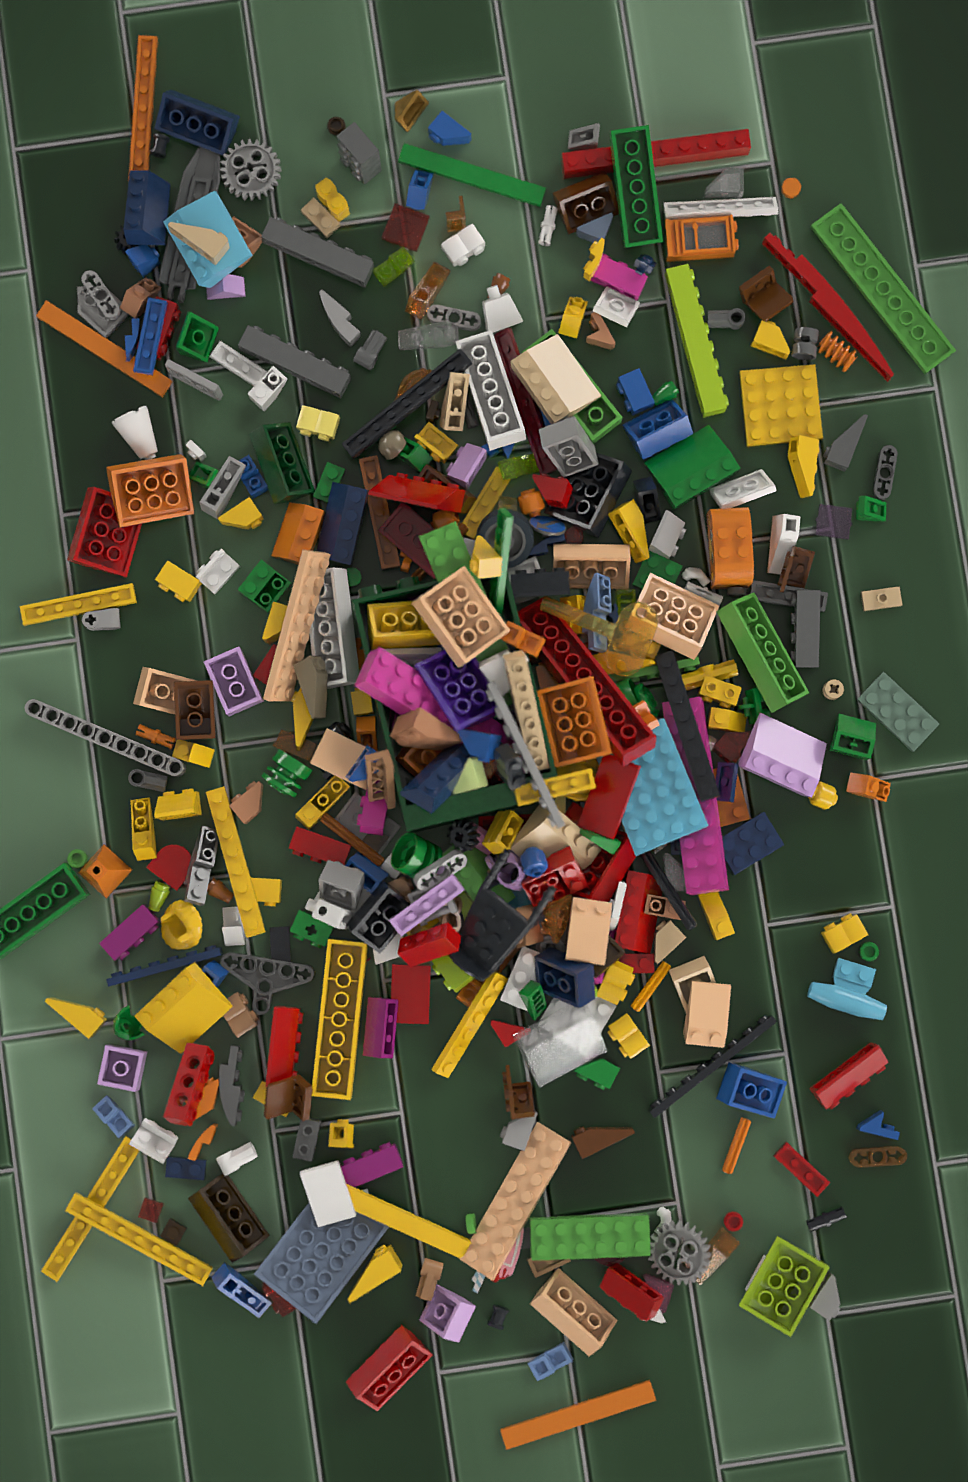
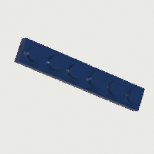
M216 945L204 948L205 952L198 953L195 950L186 953L184 958L179 959L178 955L167 958L168 962L160 964V961L148 963V968L141 969V966L130 968V973L123 974L122 971L112 973V978L106 979L109 987L194 962L207 960L223 955L221 947L216 948Z

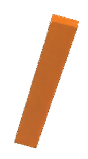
M138 35L129 175L130 170H149L157 36Z
M47 300L36 315L38 319L161 397L164 396L173 382L155 369L153 376L135 373L133 368L136 357L133 356L130 362H126L125 350Z
M650 1380L501 1428L500 1431L507 1450L656 1401Z

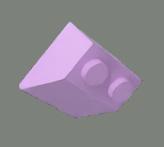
M466 443L465 447L461 446L456 454L457 460L455 463L451 462L446 470L448 473L447 477L467 490L485 462L487 450Z
M436 1284L432 1301H428L419 1321L442 1338L459 1342L476 1306L464 1297Z

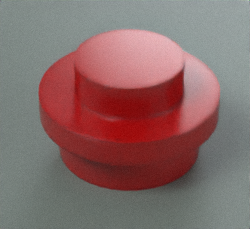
M729 1212L724 1217V1226L729 1231H738L743 1226V1218L738 1212Z

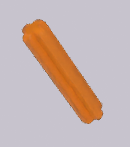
M742 1117L739 1121L722 1167V1171L727 1174L733 1173L751 1124L749 1119Z

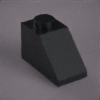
M652 477L633 481L637 505L643 515L644 524L661 520L657 488Z

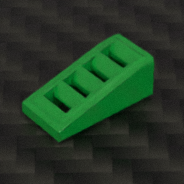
M584 829L579 831L582 836L612 855L616 853L621 845V841L616 838L610 839Z
M530 980L519 992V995L531 1018L536 1020L547 1008V1004L540 983Z

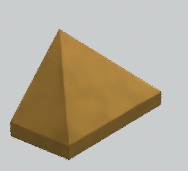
M414 90L395 102V120L406 132H409L429 101L419 90Z

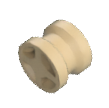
M830 680L823 686V695L829 700H835L843 694L844 686L839 680Z

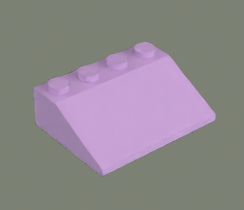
M759 713L739 760L738 767L802 796L812 798L820 779L827 743Z

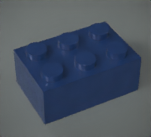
M765 812L756 815L722 836L725 864L732 875H736L784 845Z
M552 947L535 955L536 982L540 983L543 993L579 1009L595 1000L593 964L565 960L566 953Z

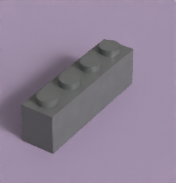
M795 590V594L791 595V604L794 605V613H791V624H794V632H791L790 641L791 644H794V650L790 652V658L795 667H819L820 590Z

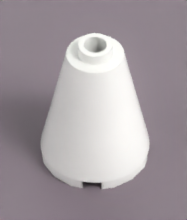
M146 406L138 408V411L132 410L112 421L113 426L140 459L149 460L156 457L155 453L158 450Z

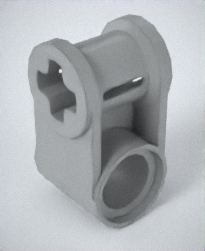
M111 608L86 612L82 617V623L91 631L120 629L119 609ZM91 617L96 620L93 622V625L88 622L91 620Z

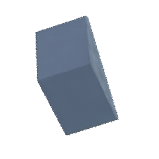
M609 213L577 227V236L593 243L595 241L598 242L601 238L606 239L613 220V214Z

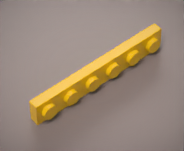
M131 583L20 606L23 625L26 626L85 614L89 611H99L137 603L134 585Z
M495 972L485 980L431 1070L449 1078L508 981L507 977Z

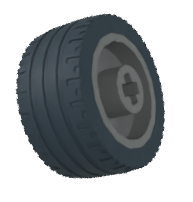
M507 509L513 516L507 569L516 567L524 562L530 555L534 543L533 530L529 521L521 513L512 509ZM498 510L489 513L483 518L476 537L481 535L493 549Z

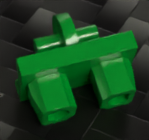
M758 688L746 690V697L742 698L743 705H739L738 710H744L745 717L749 718V725L755 724L759 713L770 717V711L761 708V702H765Z

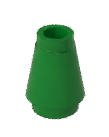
M672 380L668 383L666 381L652 395L656 406L676 398V395L680 393Z

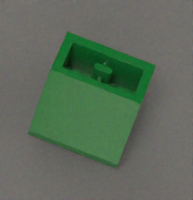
M260 560L238 588V591L255 605L269 613L273 602H277L291 585V582L263 560Z
M838 714L829 751L863 760L871 759L876 737V723Z

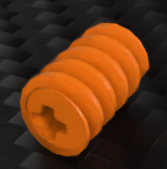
M830 331L817 346H820L819 353L826 351L825 358L832 356L830 362L833 363L838 360L836 367L839 368L844 365L842 371L846 372L857 358L854 357L856 350L849 353L850 346L848 345L843 348L844 341L837 343L838 336L831 338L833 332Z

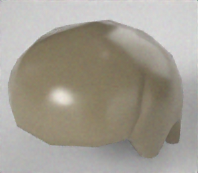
M390 430L380 438L378 448L387 460L393 459L403 450L406 445L404 435L397 430Z

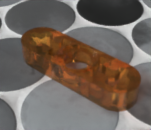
M899 1146L858 1148L852 1150L849 1154L851 1164L856 1167L901 1165L907 1159L906 1151ZM889 1150L888 1154L891 1155L896 1154V1150H898L902 1156L897 1161L894 1157H888L886 1151ZM876 1151H880L883 1154V1159L880 1162L873 1160V1154ZM857 1153L861 1156H868L870 1163H867V1159H861L860 1163L854 1160V1157L857 1156Z

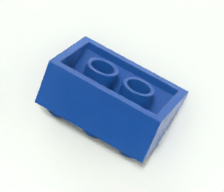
M673 399L623 424V428L632 445L642 459L651 457L655 453L693 434L688 416Z

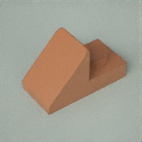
M596 312L591 313L589 323L592 330L597 332L586 337V342L606 349H614L615 341L601 315Z

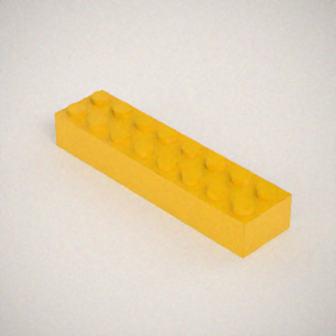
M328 939L312 1096L351 1100L368 951V945L365 942Z

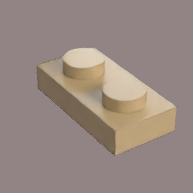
M315 198L301 209V213L326 238L340 227V223Z

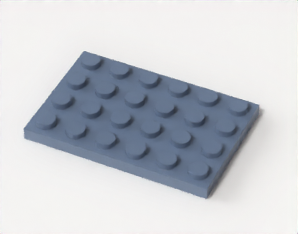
M309 1202L254 1275L314 1323H317L389 1226L356 1212V1217L318 1227Z

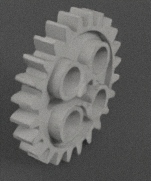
M249 139L248 144L241 140V146L234 143V150L228 148L230 155H223L226 161H221L223 168H220V172L224 174L221 178L222 181H226L224 183L225 187H230V193L235 192L237 198L242 194L243 200L250 196L251 201H253L254 196H257L259 200H261V194L267 197V190L274 192L272 185L278 186V182L275 179H281L278 172H281L282 169L278 166L281 163L279 159H276L278 157L277 153H272L271 146L266 149L265 142L260 146L258 140L252 144L251 139ZM256 156L262 157L259 161H253V158ZM238 161L244 162L240 167L235 166ZM262 173L267 174L264 179L258 178ZM242 179L249 180V182L246 184L240 183Z
M673 1220L669 1223V1226L664 1223L662 1228L658 1227L656 1229V1233H653L651 1236L653 1240H650V1253L652 1255L648 1260L654 1261L651 1267H658L656 1274L662 1272L663 1280L668 1276L670 1283L675 1279L678 1285H680L682 1280L686 1285H688L690 1280L694 1283L697 1277L701 1278L703 1276L702 1272L705 1273L708 1268L706 1266H709L711 1262L707 1259L712 1255V1253L707 1252L711 1246L704 1244L707 1237L701 1238L702 1231L696 1233V1226L689 1228V1222L685 1226H682L681 1220L678 1221L677 1225H675ZM669 1237L674 1238L676 1243H671ZM682 1237H684V1244L682 1245L680 1251L681 1256L678 1259L677 1268H674V1264L679 1253L678 1248L681 1245ZM687 1244H692L695 1250L689 1249ZM664 1255L669 1256L672 1261H667ZM682 1262H687L690 1268L684 1267Z

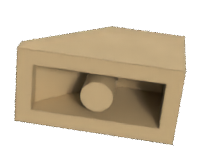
M663 920L656 927L658 930L654 935V962L656 964H659L686 938L670 920L667 922Z

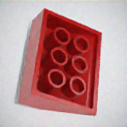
M398 472L396 476L388 475L368 492V495L461 513L465 490L459 489V485L448 483L447 486H442V481L431 479L430 483L424 482L425 478L414 476L413 479L407 478L408 474Z
M97 487L88 488L67 561L126 578L142 523L119 527L111 492Z

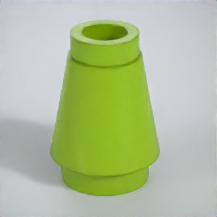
M155 882L152 885L148 907L150 910L160 911L170 893L169 885L161 882Z

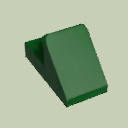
M859 496L856 507V519L886 521L887 503L868 496Z

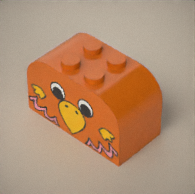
M749 508L709 509L706 517L711 589H728V587L749 588L754 578L752 527Z

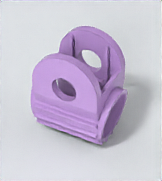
M509 849L511 852L507 858V863L509 864L500 869L497 880L504 887L521 891L523 889L521 883L528 875L523 871L520 857ZM487 855L485 861L490 870L497 859ZM516 868H518L519 876L517 880L512 883L511 875Z

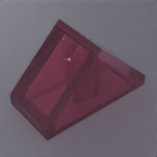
M647 1273L644 1274L643 1277L647 1285L664 1296L659 1309L662 1314L666 1313L674 1288L673 1282L670 1283L668 1280H663Z

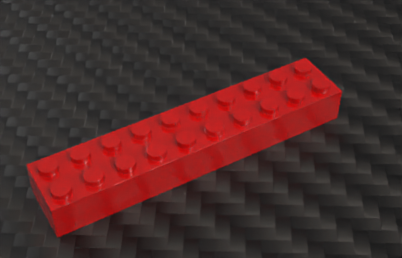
M544 596L518 611L521 627L546 640L538 657L559 685L593 676L611 751L622 767L654 749L656 746V735L550 600Z

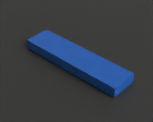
M148 297L133 368L135 373L153 376L168 304L166 300Z

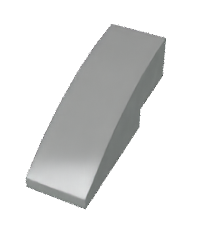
M321 290L319 292L330 323L339 336L352 347L361 335L360 331L349 322L351 314L326 292Z

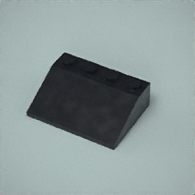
M596 452L597 466L564 477L568 479L573 487L567 509L547 505L544 513L583 533L599 538L609 518L608 513L615 507L632 470L625 462Z

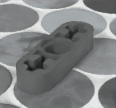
M891 445L884 446L878 456L872 494L875 499L880 501L887 499L892 490L898 453L896 448ZM889 450L893 456L888 459V464H881V462L885 463L886 455H883V453ZM882 468H887L890 471L888 478H883L880 475ZM882 482H889L884 484L883 490L886 493L881 496L877 490L881 488Z

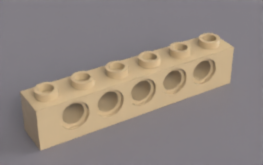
M522 650L502 655L519 732L538 770L550 768L526 656Z

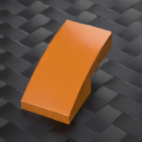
M507 621L506 625L510 631L501 637L500 640L537 658L546 640L527 631L523 627Z
M472 980L461 989L456 999L469 1008L485 980Z
M214 1123L202 1133L194 1144L188 1159L196 1161L203 1143L208 1145L212 1143L218 1124Z

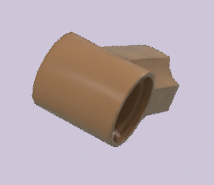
M428 1258L424 1259L420 1273L421 1278L416 1292L417 1297L432 1301L437 1280L440 1279L444 1263Z

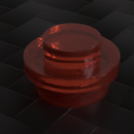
M576 527L569 528L565 532L566 543L581 544L583 532Z

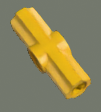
M733 659L716 665L710 664L700 667L696 671L682 674V678L688 691L701 687L705 676L725 680L738 676V669Z

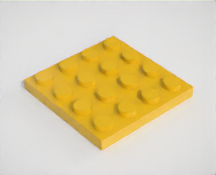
M815 364L739 372L747 447L789 443L790 438L798 435L818 440L823 439Z

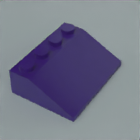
M443 650L415 664L417 671L456 732L497 716L494 710L497 707L494 701L490 702L485 692L488 690L487 684L490 682L479 668V662L475 657L458 668L446 650Z

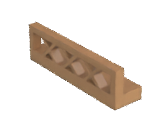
M384 750L365 755L369 802L385 799L388 809L396 808L394 766L389 751Z

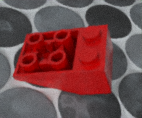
M570 846L552 853L547 858L548 868L542 876H528L521 883L533 907L538 905L542 899V893L546 892L549 886L555 887L556 892L553 895V900L549 901L547 905L588 887L584 872Z

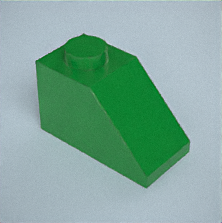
M404 437L406 445L397 457L411 468L421 472L424 466L429 464L433 458L420 444Z

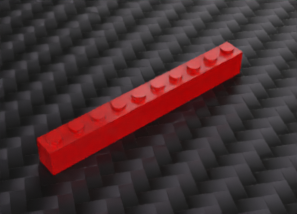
M749 129L651 141L654 167L749 155L751 149ZM611 147L562 153L561 163L564 179L592 176L602 172L606 174L614 173Z

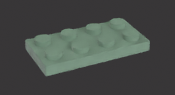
M882 672L857 698V701L912 752L939 725L928 712L885 672Z

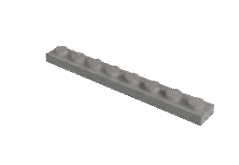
M495 681L487 684L488 690L485 691L490 702L494 701L497 707L494 709L498 719H503L505 723L503 729L507 737H512L514 741L512 747L523 759V770L525 773L529 772L532 778L529 780L534 791L538 790L541 796L538 800L543 809L547 808L550 814L547 818L551 826H556L557 830L564 827L565 823Z

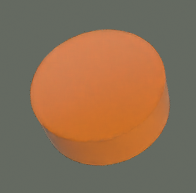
M788 178L783 182L781 191L785 197L794 198L799 194L801 184L795 178Z

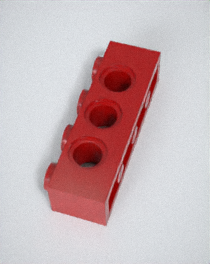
M186 1043L163 1115L170 1123L192 1127V1123L197 1117V1107L203 1097V1088L209 1078L210 1066L214 1062V1052L208 1046ZM188 1100L187 1104L185 1106H182L183 1103Z

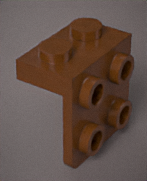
M770 266L739 287L742 302L762 321H768L794 301L793 297L776 282L774 270Z
M796 546L792 547L791 552L787 551L778 586H781L780 592L784 593L786 584L805 588L815 554L814 551Z
M505 1065L506 1072H502L503 1083L506 1084L504 1085L505 1099H509L505 1100L507 1112L511 1111V1119L535 1117L531 1081L511 1083L510 1066Z
M301 1075L268 1084L265 1094L264 1117L271 1119L293 1112L302 1121L308 1120L313 1093L312 1085Z

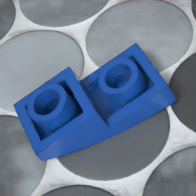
M247 455L239 460L246 465L241 480L252 498L254 499L268 491L267 484L250 456Z

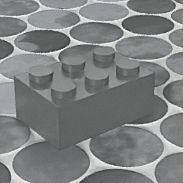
M355 122L337 135L338 153L341 157L339 159L346 168L349 166L353 171L351 172L353 177L358 182L361 180L365 185L382 171L379 150Z

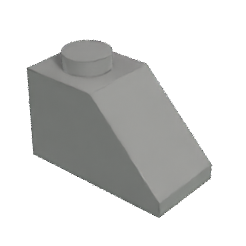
M534 1111L535 1117L514 1119L508 1122L507 1127L503 1126L500 1137L503 1138L502 1143L525 1151L537 1112Z
M828 1271L809 1307L830 1321L831 1318H835L839 1313L840 1300L835 1276Z

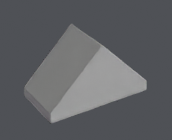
M596 123L570 130L568 149L576 151L596 149L598 146L600 124Z

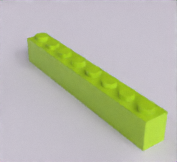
M688 264L666 269L665 279L702 416L704 418L724 413L729 402L727 395H723V379L718 376V361L713 358L712 354L714 346L707 336L709 328L708 324L703 321L704 309L702 305H699L697 299L700 296L698 288L694 287L693 280H695L694 272L692 269H689Z

